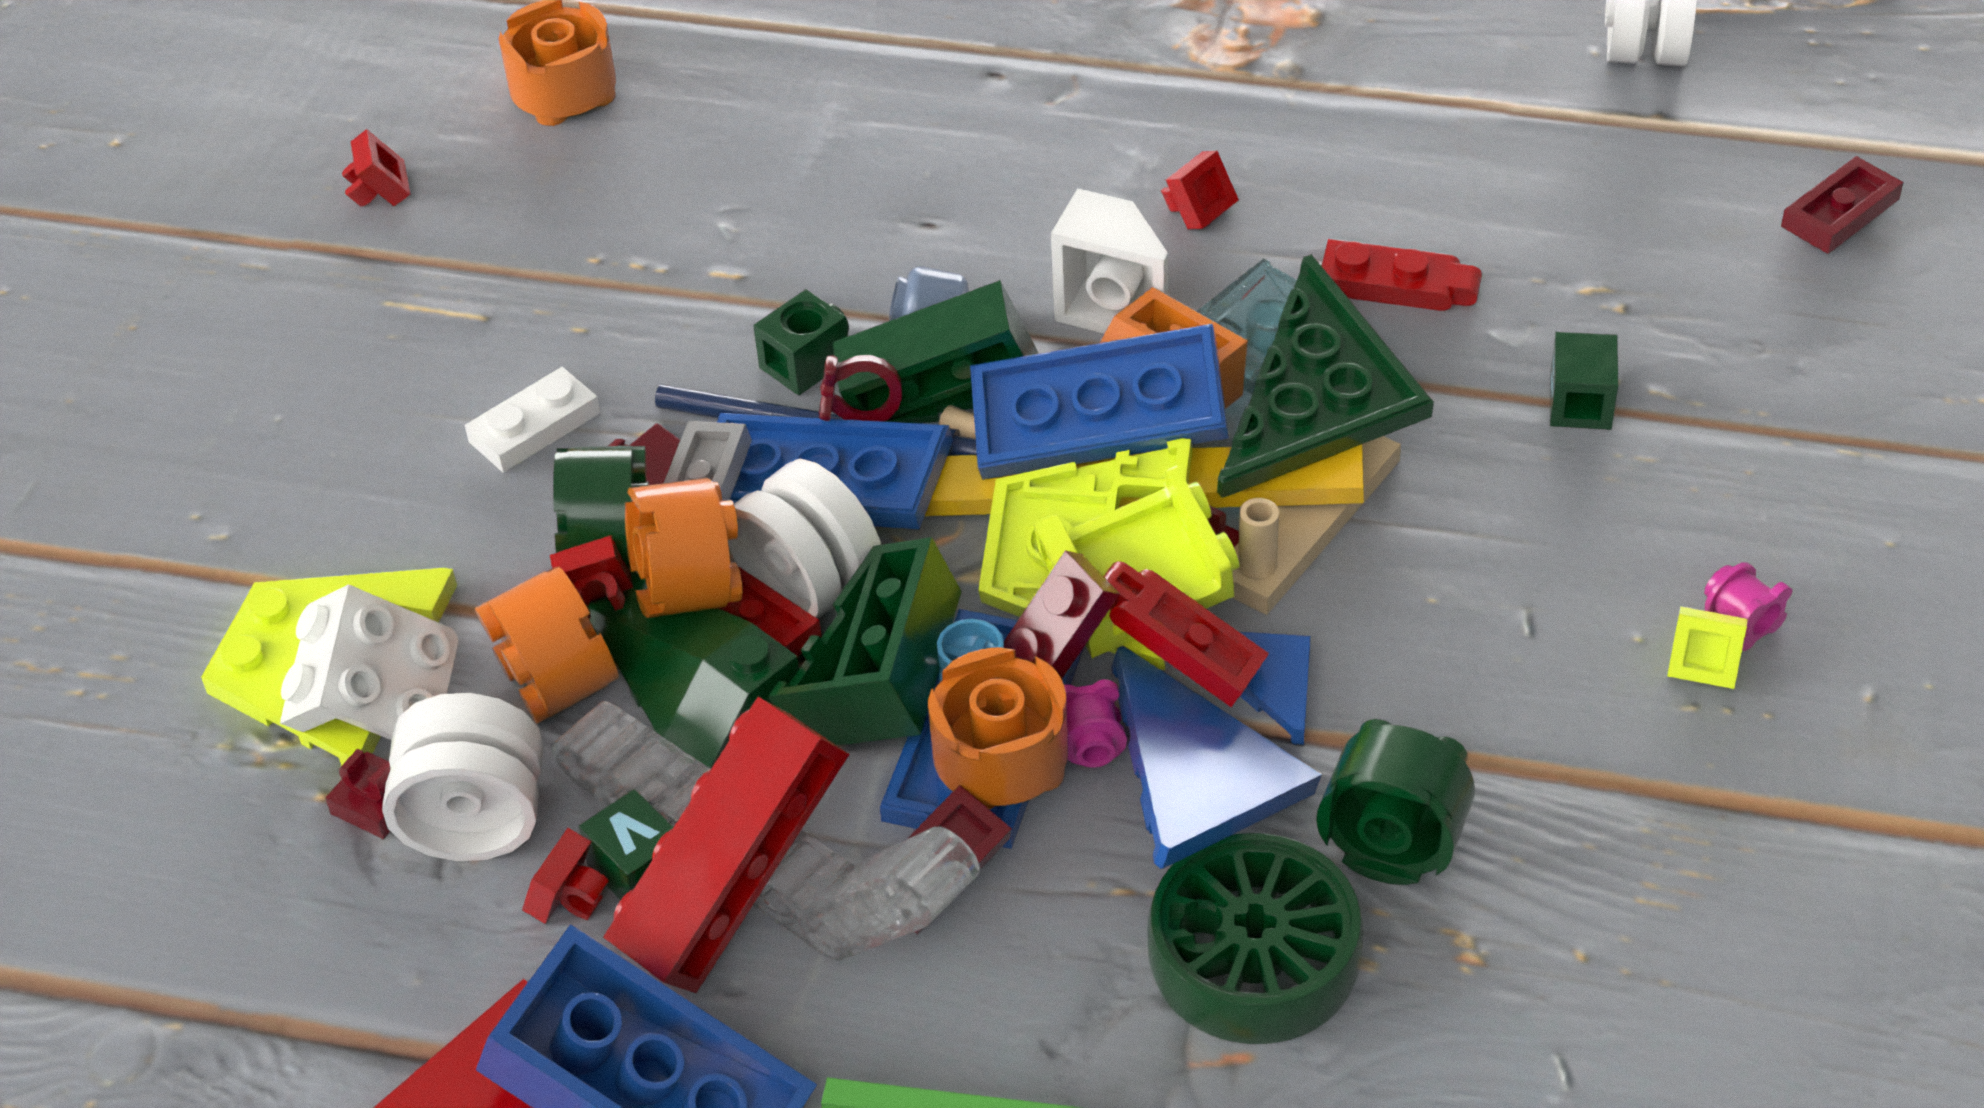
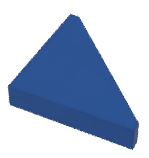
M1240 632L1269 653L1240 697L1257 712L1263 710L1291 735L1292 744L1304 745L1311 636Z

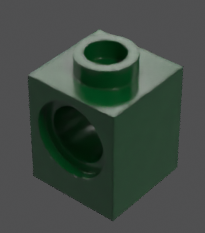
M807 289L803 290L753 325L759 368L800 396L824 378L826 357L834 355L833 342L848 336L849 323L846 316L835 304L826 303Z

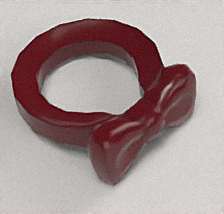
M835 355L827 356L824 378L820 385L822 396L819 406V419L830 421L831 413L833 412L844 420L880 422L888 420L898 410L902 400V381L897 370L885 359L873 355H858L840 363ZM858 372H871L878 374L886 381L890 394L887 401L881 407L871 411H861L850 406L842 397L835 393V384Z

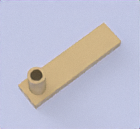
M1385 436L1362 444L1364 502L1400 462L1401 444ZM1254 498L1246 501L1240 508L1239 543L1234 548L1240 567L1233 570L1235 597L1232 598L1268 615L1363 503L1276 506L1275 503L1264 498Z

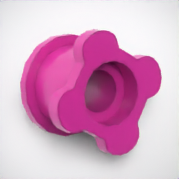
M1741 562L1733 567L1726 565L1714 573L1705 587L1704 594L1707 597L1705 611L1748 619L1742 651H1746L1757 640L1768 633H1774L1783 624L1787 617L1785 612L1786 603L1793 591L1784 582H1779L1770 589L1756 578V569L1748 562Z
M1103 679L1088 686L1075 687L1073 685H1064L1067 707L1068 760L1071 763L1090 768L1108 764L1122 753L1127 743L1126 732L1120 724V710L1114 706V702L1119 698L1117 684L1111 680Z

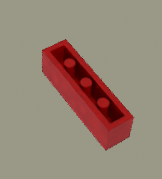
M757 697L750 710L744 712L734 723L730 731L729 742L713 767L705 772L694 785L691 801L673 829L666 832L657 842L653 851L652 862L635 888L626 893L619 901L614 912V920L603 938L663 983L697 993L850 754L789 713Z

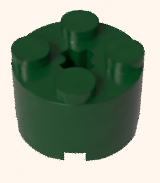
M591 446L556 448L557 452H555L553 471V506L557 516L558 533H555L556 553L611 535L625 565L631 572L625 530V502L633 501L627 493L629 488L649 485L647 481L646 447Z
M1381 719L1367 720L1361 725L1359 732L1352 736L1343 747L1319 804L1316 823L1320 837L1326 846H1328L1331 838L1345 852L1342 862L1354 872L1369 879L1387 884L1409 885L1418 883L1421 874L1436 870L1437 876L1451 862L1475 795L1474 779L1466 764L1468 759L1466 749L1461 743L1450 737H1435L1425 731L1408 726L1392 725Z

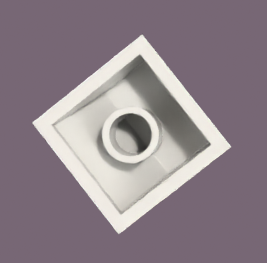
M1077 188L1051 232L1054 321L1105 334L1113 317L1152 287L1168 295V252L1133 201Z

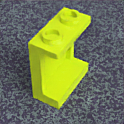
M1177 465L1165 470L1166 486L1164 489L1067 531L1058 514L1034 524L1039 555L1049 574L1065 550L1083 554L1103 576L1114 562L1121 561L1138 572L1144 569L1154 571L1206 609L1235 597L1233 570L1238 569L1240 565L1235 549L1227 534L1222 532L1215 535L1207 520L1212 514L1201 486L1198 482L1188 485ZM1110 610L1085 645L1091 658L1135 640L1113 624L1109 616Z

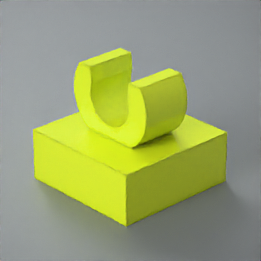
M1680 606L1667 676L1734 689L1748 619Z

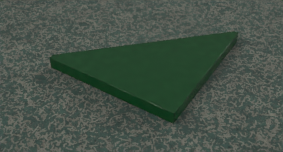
M1312 254L1303 257L1297 281L1289 293L1279 319L1276 335L1271 347H1268L1256 378L1255 389L1248 407L1245 406L1233 437L1229 456L1224 468H1221L1219 473L1217 493L1221 498L1432 417L1434 401Z

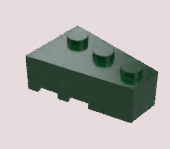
M1001 280L833 342L834 355L838 357L839 363L858 355H873L885 359L895 367L902 381V400L898 410L884 422L923 424L938 422V413H943L944 409L949 405L963 410L973 409L971 365L1039 354ZM858 372L844 380L838 381L839 393L850 406L861 411H871L881 407L887 401L890 394L886 381L878 374L871 372Z
M927 537L872 547L832 604L837 612V616L821 638L811 635L802 647L801 652L806 658L805 662L789 684L779 681L768 696L773 705L789 713L837 746L921 735L928 711V698L931 689L934 690L940 669L937 641L940 633L953 623L962 593L933 538Z

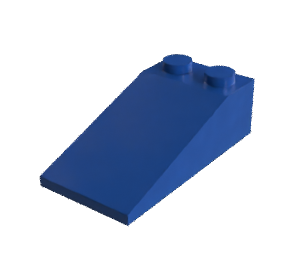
M571 924L488 1036L476 1071L533 1108H803L817 1086L816 1083Z

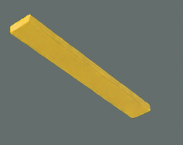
M1362 444L1224 498H1221L1217 493L1218 476L1221 468L1223 469L1232 447L1192 448L1188 485L1198 482L1209 505L1214 508L1241 507L1246 501L1254 498L1268 499L1275 503L1276 506L1364 503ZM977 455L947 456L925 516L990 514L995 481L998 478L1008 476L982 480L978 470ZM1115 458L1076 464V468L1115 460ZM1124 497L1119 502V508L1141 498Z

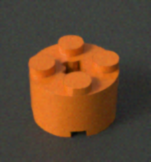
M562 0L535 2L514 12L506 20L508 29L504 34L500 32L499 45L511 99L520 109L535 115L536 121L542 125L554 126L561 124L569 116L587 112L595 107L608 105L615 99L616 73L607 22L604 15L588 3L578 1L580 9L563 7Z
M709 478L629 488L627 493L633 501L625 502L626 541L631 572L638 571L640 578L645 579L647 589L635 591L643 615L646 618L708 610L726 607L729 602L741 601V575L737 563H730L728 540L737 539L738 537L737 515L733 501L722 500L718 482H712Z
M554 567L547 572L544 571L475 608V612L492 642L499 639L502 640V643L492 647V650L508 680L511 682L516 679L519 685L526 683L527 686L518 691L536 724L619 679L617 667L601 633L599 635L596 634L587 617L590 615L589 610L568 576L560 567Z
M1001 647L976 650L952 661L942 671V680L934 691L931 689L928 698L932 753L936 772L950 790L954 791L961 785L989 810L995 806L1025 802L1045 791L1057 788L1063 782L1065 766L1068 760L1066 691L1062 679L1051 665L1035 656V664L1024 659L1015 658L1014 649Z

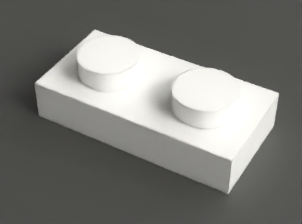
M560 367L465 424L469 443L504 473L601 414L598 397L565 368Z

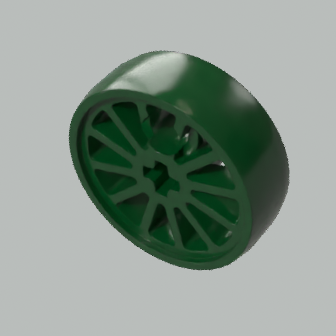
M1232 834L1174 863L1160 880L1148 914L1149 964L1155 982L1168 1005L1181 1018L1198 1030L1236 1043H1279L1303 1036L1317 1029L1333 1017L1343 1006L1356 982L1361 966L1364 935L1363 919L1358 899L1349 880L1329 858L1302 842L1274 834ZM1251 887H1263L1261 893L1255 894ZM1230 891H1237L1238 897L1234 896ZM1277 893L1284 894L1280 898L1275 899ZM1309 904H1310L1311 907H1312V908H1306V909H1304V908H1305L1306 906H1308ZM1333 931L1334 938L1316 933ZM1194 933H1208L1213 935L1215 940L1208 943H1196ZM1302 957L1324 962L1327 965L1322 970H1316ZM1283 970L1298 985L1281 990L1278 987L1276 977ZM1229 974L1224 986H1218L1207 980L1208 978ZM1243 982L1251 984L1262 983L1264 993L1240 992Z

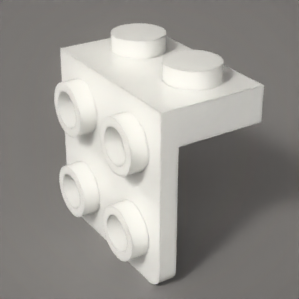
M349 584L309 603L303 610L296 627V636L300 639L295 663L287 672L281 688V696L285 700L280 724L305 732L337 718L392 740L398 717L413 704L440 694H447L458 646L456 632L448 626Z

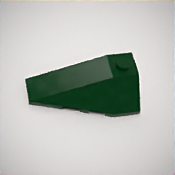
M630 572L633 588L622 591L625 597L623 608L615 611L607 596L590 601L591 619L589 621L596 634L599 635L601 633L615 664L628 683L630 694L637 706L642 707L653 726L654 734L663 750L698 777H701L713 767L729 742L730 731L734 723L744 712L750 710L757 697L773 704L768 696L779 681L787 682L788 684L791 682L799 670L797 655L753 623L719 608L646 618L640 609L635 592L636 590L647 589L646 580L641 579L638 573Z

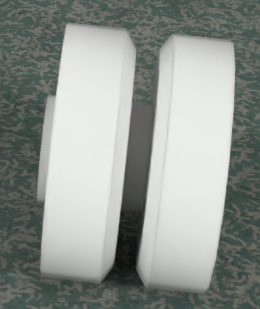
M1606 0L1607 62L1635 64L1643 54L1647 30H1652L1651 51L1656 64L1685 67L1691 50L1697 0Z
M803 459L787 463L765 480L761 491L757 490L749 493L734 504L738 522L737 539L728 540L730 561L736 562L739 567L817 619L833 608L832 604L872 547L881 545L873 522L857 497L837 476L819 464Z
M474 693L440 694L413 704L398 717L392 735L389 757L391 770L386 781L382 808L388 829L404 845L428 856L447 860H489L513 852L530 838L537 820L539 798L537 781L541 774L543 742L539 727L523 710L499 698Z

